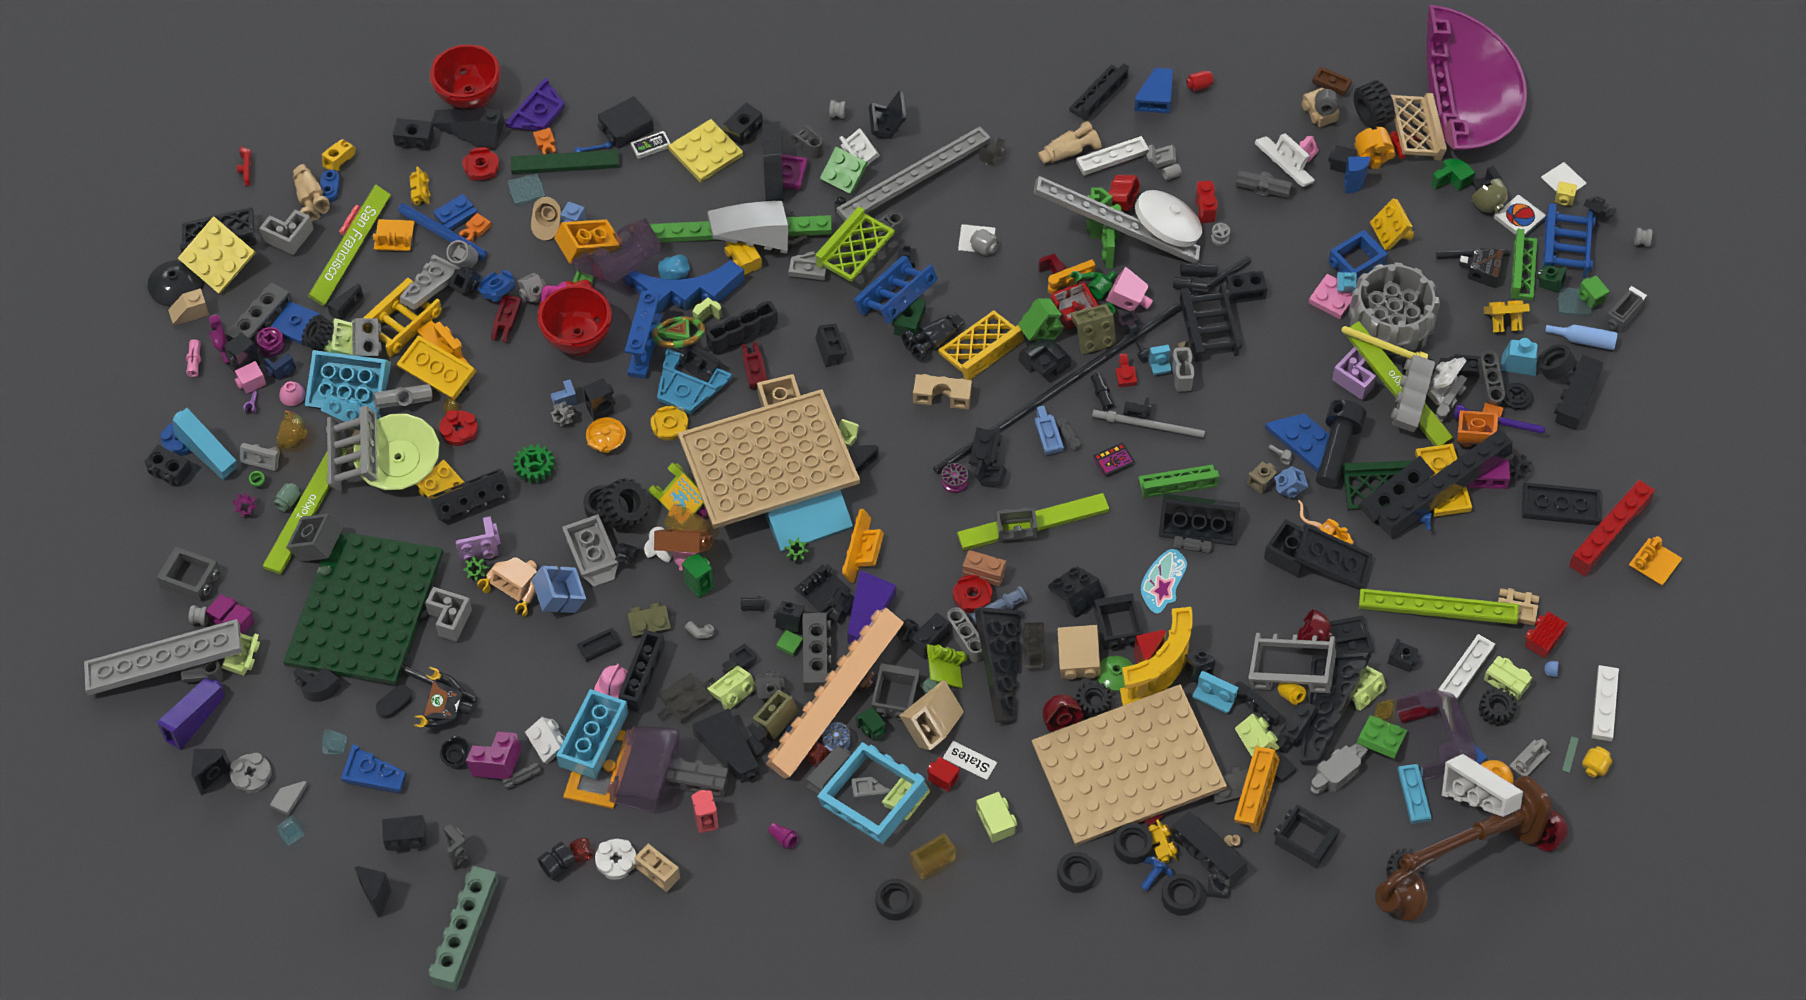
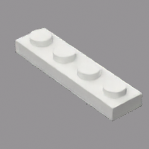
M1142 136L1078 157L1076 158V163L1084 176L1146 155L1149 152V148Z
M1478 634L1440 686L1437 695L1454 704L1494 649L1495 643Z
M1598 666L1592 726L1593 739L1612 741L1619 668Z

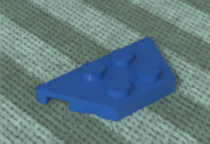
M1305 413L1266 423V430L1318 472L1329 436L1324 429Z

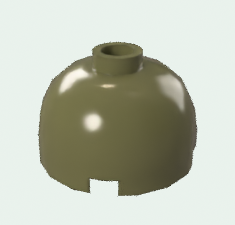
M1499 178L1490 181L1492 185L1482 186L1471 197L1473 199L1471 200L1479 211L1483 213L1495 211L1498 213L1504 209V204L1508 198V191L1503 181Z

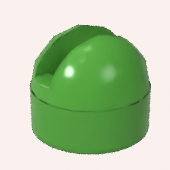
M254 471L249 475V482L253 487L258 488L264 484L265 478L262 472Z

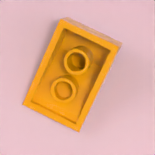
M607 219L561 222L554 237L570 264L588 262L623 246Z

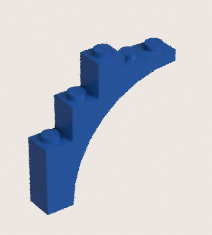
M729 260L723 266L708 274L681 280L650 277L637 272L628 265L621 269L623 282L627 286L633 287L639 295L642 290L660 293L656 314L660 313L672 301L677 307H682L684 310H688L700 298L704 301L708 297L712 301L720 303L745 281L744 269L732 260Z

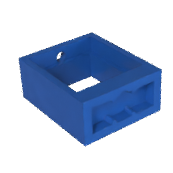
M1363 230L1330 250L1328 261L1338 272L1356 273L1357 282L1363 273H1369L1373 270L1374 266L1379 264L1385 265L1388 253ZM1359 246L1371 259L1354 269L1342 255Z

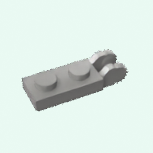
M1462 375L1459 376L1437 408L1435 416L1441 423L1447 418L1450 409L1452 410L1455 406L1457 395L1461 396L1466 389L1464 384L1467 378Z

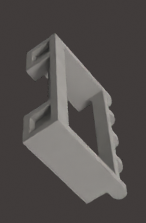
M1256 633L1249 673L1251 689L1271 690L1272 682L1308 684L1310 692L1330 693L1336 658L1335 636H1331L1329 642L1318 641V636L1313 635L1312 641L1298 640V635H1293L1292 640L1279 639L1278 634H1274L1273 639L1261 638V633ZM1262 646L1328 649L1325 675L1258 673Z

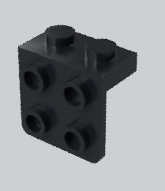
M898 91L888 106L871 103L868 106L872 135L891 139L907 119L903 91Z
M1080 567L1069 569L1068 572L1054 579L1048 585L1050 591L1065 599L1069 612L1074 617L1092 606L1094 600L1105 597L1099 578Z

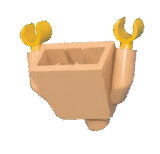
M519 558L497 562L487 573V578L478 581V588L481 589L483 587L482 591L486 594L490 592V584H492L515 600H523L522 603L516 605L515 610L518 614L520 609H525L522 616L526 617L528 614L527 604L531 603L536 593L532 578L537 573V565L532 560L525 563Z

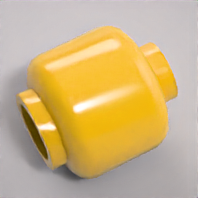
M1598 746L1589 749L1582 761V766L1586 769L1585 773L1593 778L1606 775L1612 764L1610 752Z

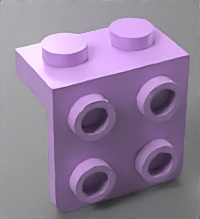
M491 516L483 518L486 534L456 541L461 563H465L466 560L472 562L473 556H477L478 560L499 556L497 545H500L501 542L496 523L492 524Z

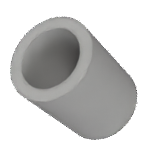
M1176 163L1163 168L1162 175L1167 181L1182 175L1179 164Z

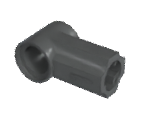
M217 660L181 670L183 683L199 682L205 678L220 682L224 677Z

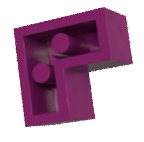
M497 731L492 747L472 745L466 760L471 775L475 777L510 779L522 749L517 734Z

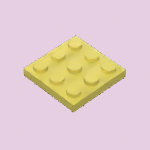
M712 119L668 145L669 151L700 183L743 157V151Z
M213 216L178 259L216 292L221 294L256 252Z

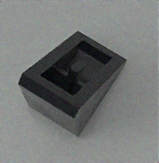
M877 445L849 446V454L858 476L879 458V447Z

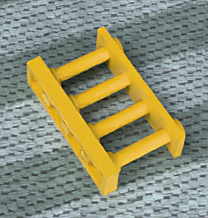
M410 278L404 280L363 317L376 318L378 323L385 322L399 332L393 339L382 332L378 334V339L386 344L387 355L390 358L394 354L399 353L402 347L418 333L417 329L437 318L442 312L439 299H436L432 304L427 301L423 303L421 307L425 310L418 316L400 303V296L410 283H414ZM398 310L412 320V322L403 327L392 319L390 315ZM368 324L363 326V330L366 333H370V326Z

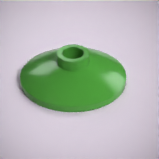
M1122 656L1107 657L1100 662L1101 676H1097V680L1101 685L1102 683L1106 685L1105 689L1108 687L1110 691L1119 692L1120 688L1125 687L1122 667L1132 666L1133 664Z

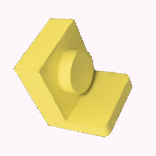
M1559 181L1554 203L1572 206L1577 185Z

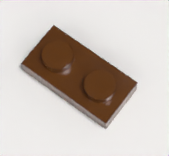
M1319 67L1312 83L1345 96L1352 84V79Z

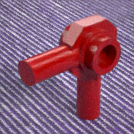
M1392 131L1389 135L1392 144L1397 148L1399 159H1404L1406 155L1402 153L1398 132ZM1415 135L1412 137L1415 141H1420Z

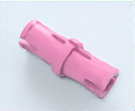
M199 340L189 341V353L186 355V361L188 362L186 373L189 377L198 376L199 363L201 362V342Z

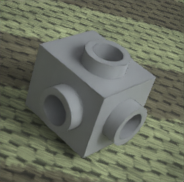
M532 273L517 281L520 287L519 293L523 300L526 299V301L533 303L541 301L542 290L546 283L543 279H540L538 274Z

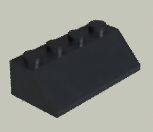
M1163 494L1158 536L1171 538L1180 536L1183 539L1192 538L1201 541L1235 545L1240 502Z

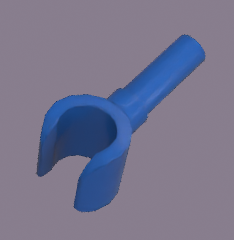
M1430 512L1419 520V522L1425 523L1427 530L1431 529L1430 519L1432 513Z

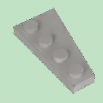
M433 254L431 261L425 264L421 274L415 277L414 283H410L400 296V303L413 310L417 309L450 284L455 269L460 267Z

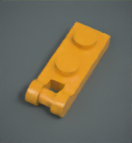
M1093 259L1050 275L1048 277V292L1052 294L1057 292L1058 289L1072 286L1075 279L1072 277L1067 279V277L1073 271H1078L1080 274L1095 272L1096 264Z

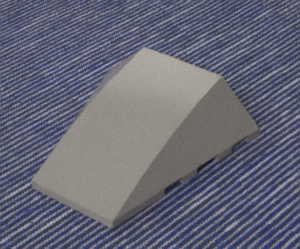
M782 201L745 203L707 212L714 239L733 243L742 241L752 247L754 244L762 245L764 249H781V253L787 254L788 223Z

